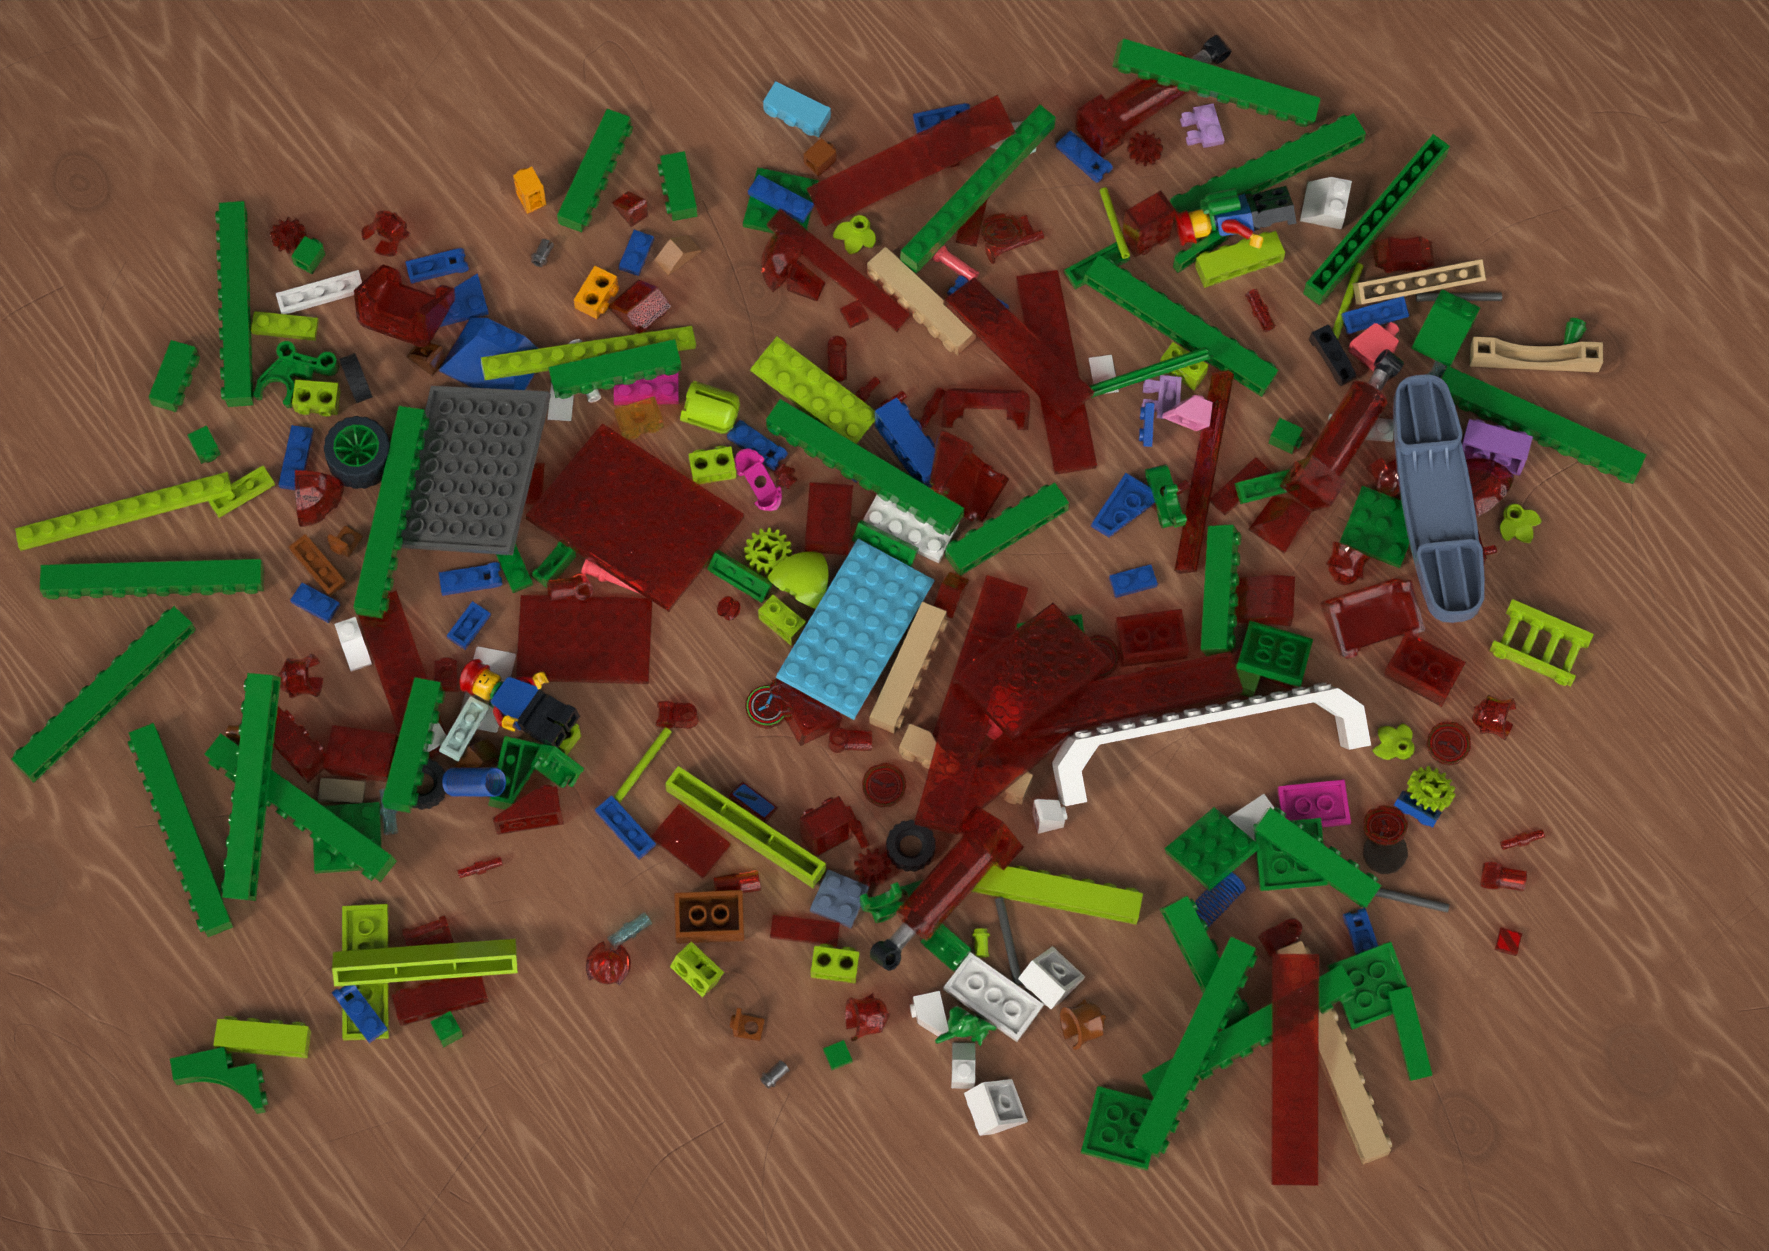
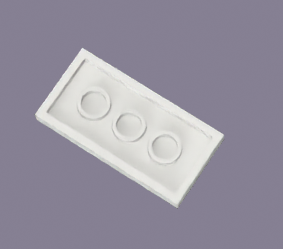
M876 495L863 521L918 547V554L939 563L959 524L950 536L945 533L943 535L939 534L930 524L919 522L915 519V515L908 511L906 513L902 512L896 507L895 503L890 500L888 502L884 501Z
M971 952L943 987L944 991L1016 1042H1018L1044 1007L1043 1003Z

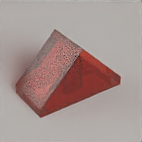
M627 191L611 202L630 227H633L648 216L645 199L630 191Z
M795 260L787 276V291L813 301H818L825 282L800 261Z
M949 572L941 583L934 607L946 611V617L953 619L970 580Z

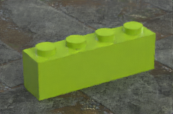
M1263 232L1259 234L1263 238L1261 248L1250 246V239H1242L1238 244L1232 246L1224 245L1211 253L1209 251L1201 253L1196 258L1195 268L1204 288L1283 262L1285 251L1277 232Z
M225 1016L224 1019H217L214 1047L215 1049L224 1047L227 1052L308 1058L311 1030L302 1022H292V1025L283 1024L279 1020H270L269 1023H264L256 1018H247V1021H240L236 1017Z

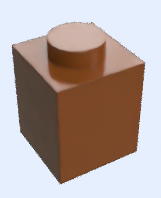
M822 138L803 154V163L817 176H820L836 161V148L832 143L826 142Z

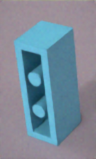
M776 81L763 101L764 111L769 116L778 117L784 120L787 125L796 126L810 136L814 135L819 138L831 118V108Z

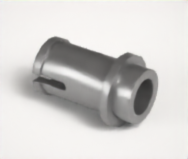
M542 239L536 252L531 255V262L537 267H543V265L547 264V257L554 247V244L552 242L549 244L550 241L547 239Z
M779 1060L767 1073H762L760 1080L769 1089L775 1087V1083L790 1070L783 1061Z

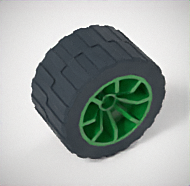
M365 416L347 417L342 421H338L330 428L324 440L325 458L332 476L339 483L353 489H365L376 485L382 481L389 453L390 442L387 433H385L384 428L378 422Z

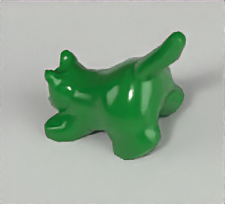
M955 1006L949 1011L950 1016L947 1022L949 1031L939 1035L935 1043L939 1044L954 1037L966 1038L971 1036V1041L975 1042L977 1040L978 1045L981 1046L983 1040L989 1034L988 1030L995 1031L997 1027Z

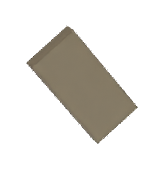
M321 778L318 801L345 804L364 803L366 782Z

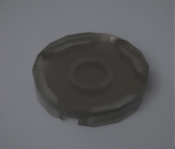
M1386 830L1383 838H1391L1397 833ZM1381 831L1374 832V834L1379 836ZM1368 837L1363 847V857L1371 870L1379 874L1389 875L1399 871L1404 866L1408 858L1407 844L1403 838L1394 844L1385 845L1376 843Z

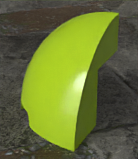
M801 552L781 561L770 572L767 579L781 591L790 593L799 602L816 609L827 590L828 566L823 554L818 552Z

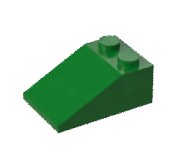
M1442 289L1411 349L1446 366H1451L1470 332L1481 307Z

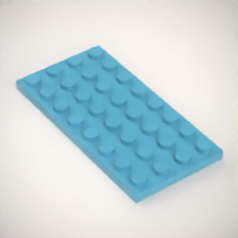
M857 539L777 673L776 678L854 720L935 580Z

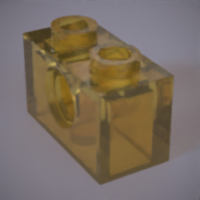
M655 396L614 409L615 420L623 440H633L641 434L647 432L655 433L664 427L663 418ZM639 417L645 419L641 423H637L634 421L636 418Z

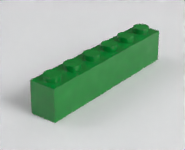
M606 109L557 214L558 224L581 233L584 227H588L590 224L591 212L599 204L601 190L605 191L608 184L607 177L609 173L614 172L617 163L615 160L618 155L623 153L624 141L632 133L633 126L629 116Z
M675 339L548 367L555 398L561 399L570 398L573 394H589L596 389L602 388L607 390L615 385H630L637 380H652L659 375L666 374L670 376L678 373V371H682Z
M1056 483L1042 486L1035 495L1024 497L1020 500V504L1015 507L1010 506L1006 508L995 519L992 517L986 520L979 529H971L961 540L958 541L956 539L950 542L945 549V557L958 576H962L1067 512L1069 502Z
M1234 525L1208 526L1201 651L1206 657L1232 656V648L1236 646L1233 630L1237 626V617L1234 612L1235 607L1238 606V596L1236 594V586L1239 585L1237 566L1240 565L1238 545H1241L1242 538L1241 533L1238 532Z
M414 678L382 798L384 808L411 813L412 806L417 805L418 785L421 786L424 773L422 768L423 765L428 763V745L433 743L434 731L432 730L434 724H438L439 703L443 704L445 698V691L442 689L441 682Z
M1270 807L1266 809L1252 831L1357 905L1367 908L1382 886L1377 883L1379 879L1370 872L1363 873L1359 870L1360 865L1351 859L1346 861L1340 857L1342 853L1333 846L1328 848L1323 845V839L1314 833L1309 835L1303 831L1305 827L1296 820L1291 822L1286 819V813L1279 808L1274 807L1272 809Z
M1182 896L1160 908V911L1204 994L1220 960L1217 954L1219 949L1216 942L1209 938L1206 932L1208 927L1202 918L1199 919L1196 913L1198 908L1192 898L1189 899L1188 896ZM1238 993L1236 994L1239 997L1234 1009L1230 1008L1226 1015L1229 1017V1020L1224 1029L1249 1016V1006L1244 999L1241 1000Z

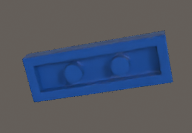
M759 174L748 190V195L801 223H804L814 207V203Z
M1404 296L1341 314L1347 334L1368 329L1374 323L1382 325L1409 317Z
M291 425L279 488L301 491L314 433L313 428Z
M612 795L595 809V813L638 860L656 846V843Z

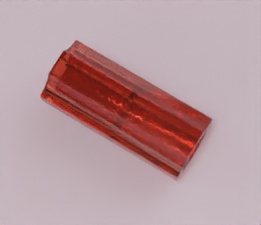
M758 870L713 877L715 891L742 890L743 893L761 891Z

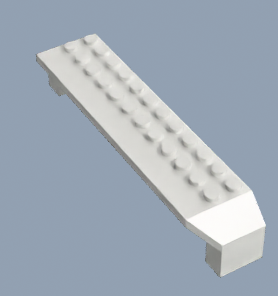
M1325 682L1314 684L1312 687L1294 688L1292 691L1287 692L1278 691L1266 696H1252L1241 701L1232 700L1221 705H1207L1201 709L1192 708L1180 713H1166L1155 718L1146 717L1135 722H1121L1115 726L1106 725L1097 727L1094 730L1076 731L1074 734L1066 735L1052 762L1059 802L1064 806L1087 802L1082 770L1100 744L1314 702L1335 716L1340 746L1350 750L1371 745L1365 709L1361 703L1342 690Z

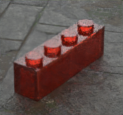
M482 976L441 979V982L432 984V982L420 984L419 988L413 990L404 988L398 990L397 994L392 995L400 1026L437 1017L449 1011L455 1012L489 1002Z

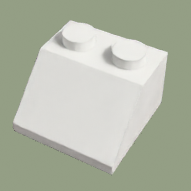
M1328 177L1308 182L1300 221L1342 229L1352 181Z
M1052 946L1033 959L1018 979L1045 1006L1053 1009L1084 980L1085 976Z
M1012 1079L983 1082L964 1093L975 1122V1127L980 1136L995 1134L1028 1122Z

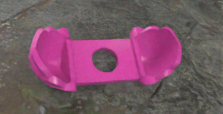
M749 448L740 450L734 457L735 468L739 476L744 475L757 496L758 500L755 502V505L765 511L777 510L781 504L782 490L780 486L776 487L763 465V456ZM759 476L766 478V484L762 488H758L755 485V480Z

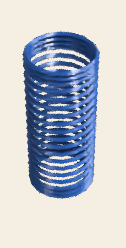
M494 767L450 768L445 772L442 780L444 791L453 797L499 796L506 786L504 773L501 769Z
M1231 872L1210 891L1206 889L1204 894L1202 893L1196 899L1197 908L1204 915L1198 910L1196 913L1208 923L1207 927H1211L1210 924H1213L1221 916V913H1224V910H1227L1230 907L1229 905H1232V902L1238 899L1237 896H1240L1246 890L1244 883L1237 875Z

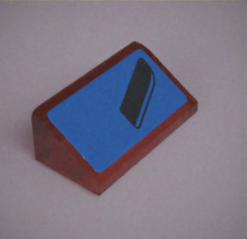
M744 782L739 784L729 794V800L765 824L778 809L776 805Z

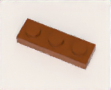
M306 534L288 547L290 552L329 597L347 584Z

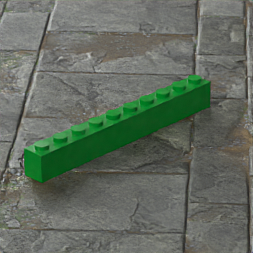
M1124 38L1117 44L1112 67L1118 68V71L1121 73L1130 74L1131 72L1138 74V77L1141 79L1150 80L1151 78L1158 80L1157 83L1169 86L1171 84L1177 86L1178 90L1185 92L1191 90L1197 92L1198 96L1205 98L1211 96L1217 98V101L1220 103L1228 104L1231 102L1237 104L1236 107L1240 109L1251 108L1260 115L1271 114L1276 116L1277 120L1294 121L1295 125L1300 127H1307L1315 122L1321 99Z
M1039 104L901 250L900 260L917 274L1055 128L1056 117Z
M1354 113L1348 116L1343 115L1336 122L1324 124L1315 132H1307L1294 142L1288 141L1275 151L1269 150L1258 159H1250L1239 168L1233 167L1220 177L1214 176L1201 186L1195 185L1184 194L1174 195L1169 200L1168 211L1176 222L1175 210L1178 212L1200 210V200L1204 199L1207 194L1235 188L1238 196L1250 193L1254 195L1364 143L1366 132Z
M1431 135L1306 282L1303 292L1305 296L1319 306L1326 300L1447 157L1450 145L1436 135Z
M244 201L219 203V211H215L216 223L219 224V230H216L217 243H220V249L216 251L217 261L221 263V269H217L218 282H221V288H218V300L222 301V308H218L219 321H222V328H219L220 341L223 340V347H220L219 351L220 359L224 360V367H220L221 380H224V387H221V398L226 401L228 407L254 405L247 208Z
M1098 255L1085 273L1083 283L1190 352L1206 347L1210 353V359L1205 360L1206 362L1260 397H1263L1276 378L1279 370L1273 363L1259 358L1253 350L1245 349L1236 339L1228 338L1222 334L1221 330L1217 327L1206 324L1200 316L1192 315L1181 304L1169 300L1164 293L1156 292L1150 288L1147 282L1136 279L1128 270L1114 265L1111 259Z
M1447 366L1443 374L1442 380L1447 384L1454 404L1461 410L1473 412L1481 419L1493 421L1498 425L1504 426L1506 429H1511L1515 432L1523 431L1532 436V439L1543 447H1551L1563 456H1571L1581 464L1597 468L1601 473L1616 476L1621 482L1634 483L1647 454L1450 366Z
M781 399L766 418L768 431L773 435H781L786 438L790 445L801 447L812 458L818 457L823 460V464L827 467L838 469L845 478L850 480L853 478L859 482L862 488L868 491L871 489L878 493L877 495L882 500L887 502L890 500L902 512L906 513L908 511L915 515V519L923 524L928 523L933 526V529L939 534L943 535L945 533L950 536L964 516V508Z
M398 407L353 605L357 615L383 618L384 611L387 612L389 607L388 591H392L394 580L392 573L393 570H397V551L401 550L403 543L401 533L407 526V517L405 515L406 511L411 508L412 499L410 493L416 486V477L414 475L415 471L420 468L421 460L419 453L420 450L424 449L425 445L424 430L427 431L429 427V418H427L424 409Z
M261 559L40 565L39 590L43 597L52 600L59 597L79 599L81 596L102 598L106 595L122 598L125 595L146 597L147 594H156L162 597L169 596L170 594L189 596L192 593L212 595L217 592H222L226 595H233L236 592L256 594L258 591H264V565Z
M175 606L164 611L160 616V620L154 625L148 626L144 631V635L138 640L132 641L128 646V650L113 659L111 666L106 670L100 671L95 677V681L83 687L79 692V696L73 701L67 702L62 709L63 711L57 716L51 717L41 731L34 733L24 747H20L14 752L11 758L14 765L34 783L196 631L193 623Z
M247 673V678L244 681L245 699L241 705L243 717L242 723L239 725L240 743L236 749L238 761L233 775L235 788L231 794L233 805L228 819L230 832L226 838L228 850L227 857L223 863L225 876L221 883L222 898L256 901L281 682V677L275 675Z
M151 723L129 732L131 740L127 741L132 754L136 752L138 760L135 761L139 773L144 772L146 777L142 782L146 792H151L154 798L150 800L154 812L159 811L161 819L157 820L161 831H166L169 837L165 842L169 852L174 851L176 859H173V863L177 872L182 871L184 879L180 881L184 891H189L192 897L188 902L192 912L197 911L199 919L196 920L200 932L205 931L207 937H211L233 928L155 724Z
M220 733L204 755L209 759L208 764L217 771L220 768L226 772L225 776L235 783L233 775L237 767L236 749L238 745ZM271 769L267 807L273 805L277 808L275 812L285 820L288 817L294 820L292 824L300 831L308 830L311 833L309 837L319 844L323 841L328 845L326 849L335 856L341 854L345 857L344 862L355 869L358 866L363 870L361 874L370 881L376 879L381 883L397 862L395 858Z
M1230 937L1134 1138V1147L1159 1158L1161 1153H1166L1170 1141L1167 1139L1171 1132H1176L1180 1123L1177 1118L1181 1111H1186L1190 1102L1187 1097L1190 1091L1194 1092L1198 1086L1200 1079L1197 1076L1200 1070L1204 1071L1208 1065L1209 1058H1207L1210 1049L1214 1051L1219 1038L1216 1036L1219 1030H1224L1229 1017L1226 1015L1229 1009H1234L1239 998L1236 994L1239 987L1243 989L1249 976L1246 975L1248 968H1253L1258 959V956L1255 955V947Z
M1342 964L1219 1032L1216 1036L1219 1038L1214 1051L1210 1049L1207 1058H1209L1208 1065L1204 1071L1200 1070L1197 1078H1201L1202 1081L1214 1075V1070L1220 1067L1222 1070L1228 1068L1234 1063L1232 1060L1240 1056L1243 1059L1254 1052L1253 1049L1259 1045L1265 1047L1274 1041L1273 1038L1277 1035L1285 1036L1294 1030L1293 1027L1299 1023L1305 1025L1314 1019L1313 1015L1319 1012L1325 1014L1334 1008L1333 1004L1339 1001L1344 1003L1353 998L1355 986ZM1172 1059L1142 1075V1079L1153 1099Z

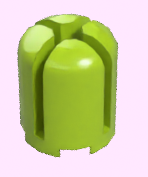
M691 382L684 406L686 411H681L680 421L720 434H727L733 429L739 413V397L735 393L704 383Z

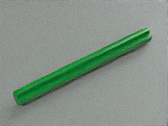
M1204 347L1087 386L1086 391L1088 396L1093 398L1210 359V353Z

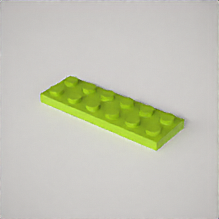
M777 336L750 369L751 372L813 419L855 444L861 440L875 422V410Z
M388 904L342 906V951L389 948ZM389 983L355 985L388 1029L376 1039H389ZM350 992L344 998L348 1002L354 996ZM342 1008L343 1041L366 1040Z

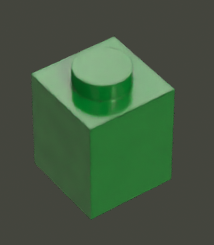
M304 236L291 257L295 266L313 274L326 254L323 244L319 240Z
M1279 418L1268 444L1292 454L1295 448H1300L1304 437L1301 436L1303 428Z
M207 425L187 434L201 464L212 462L217 456L221 455Z
M451 1011L430 1022L443 1048L464 1037Z

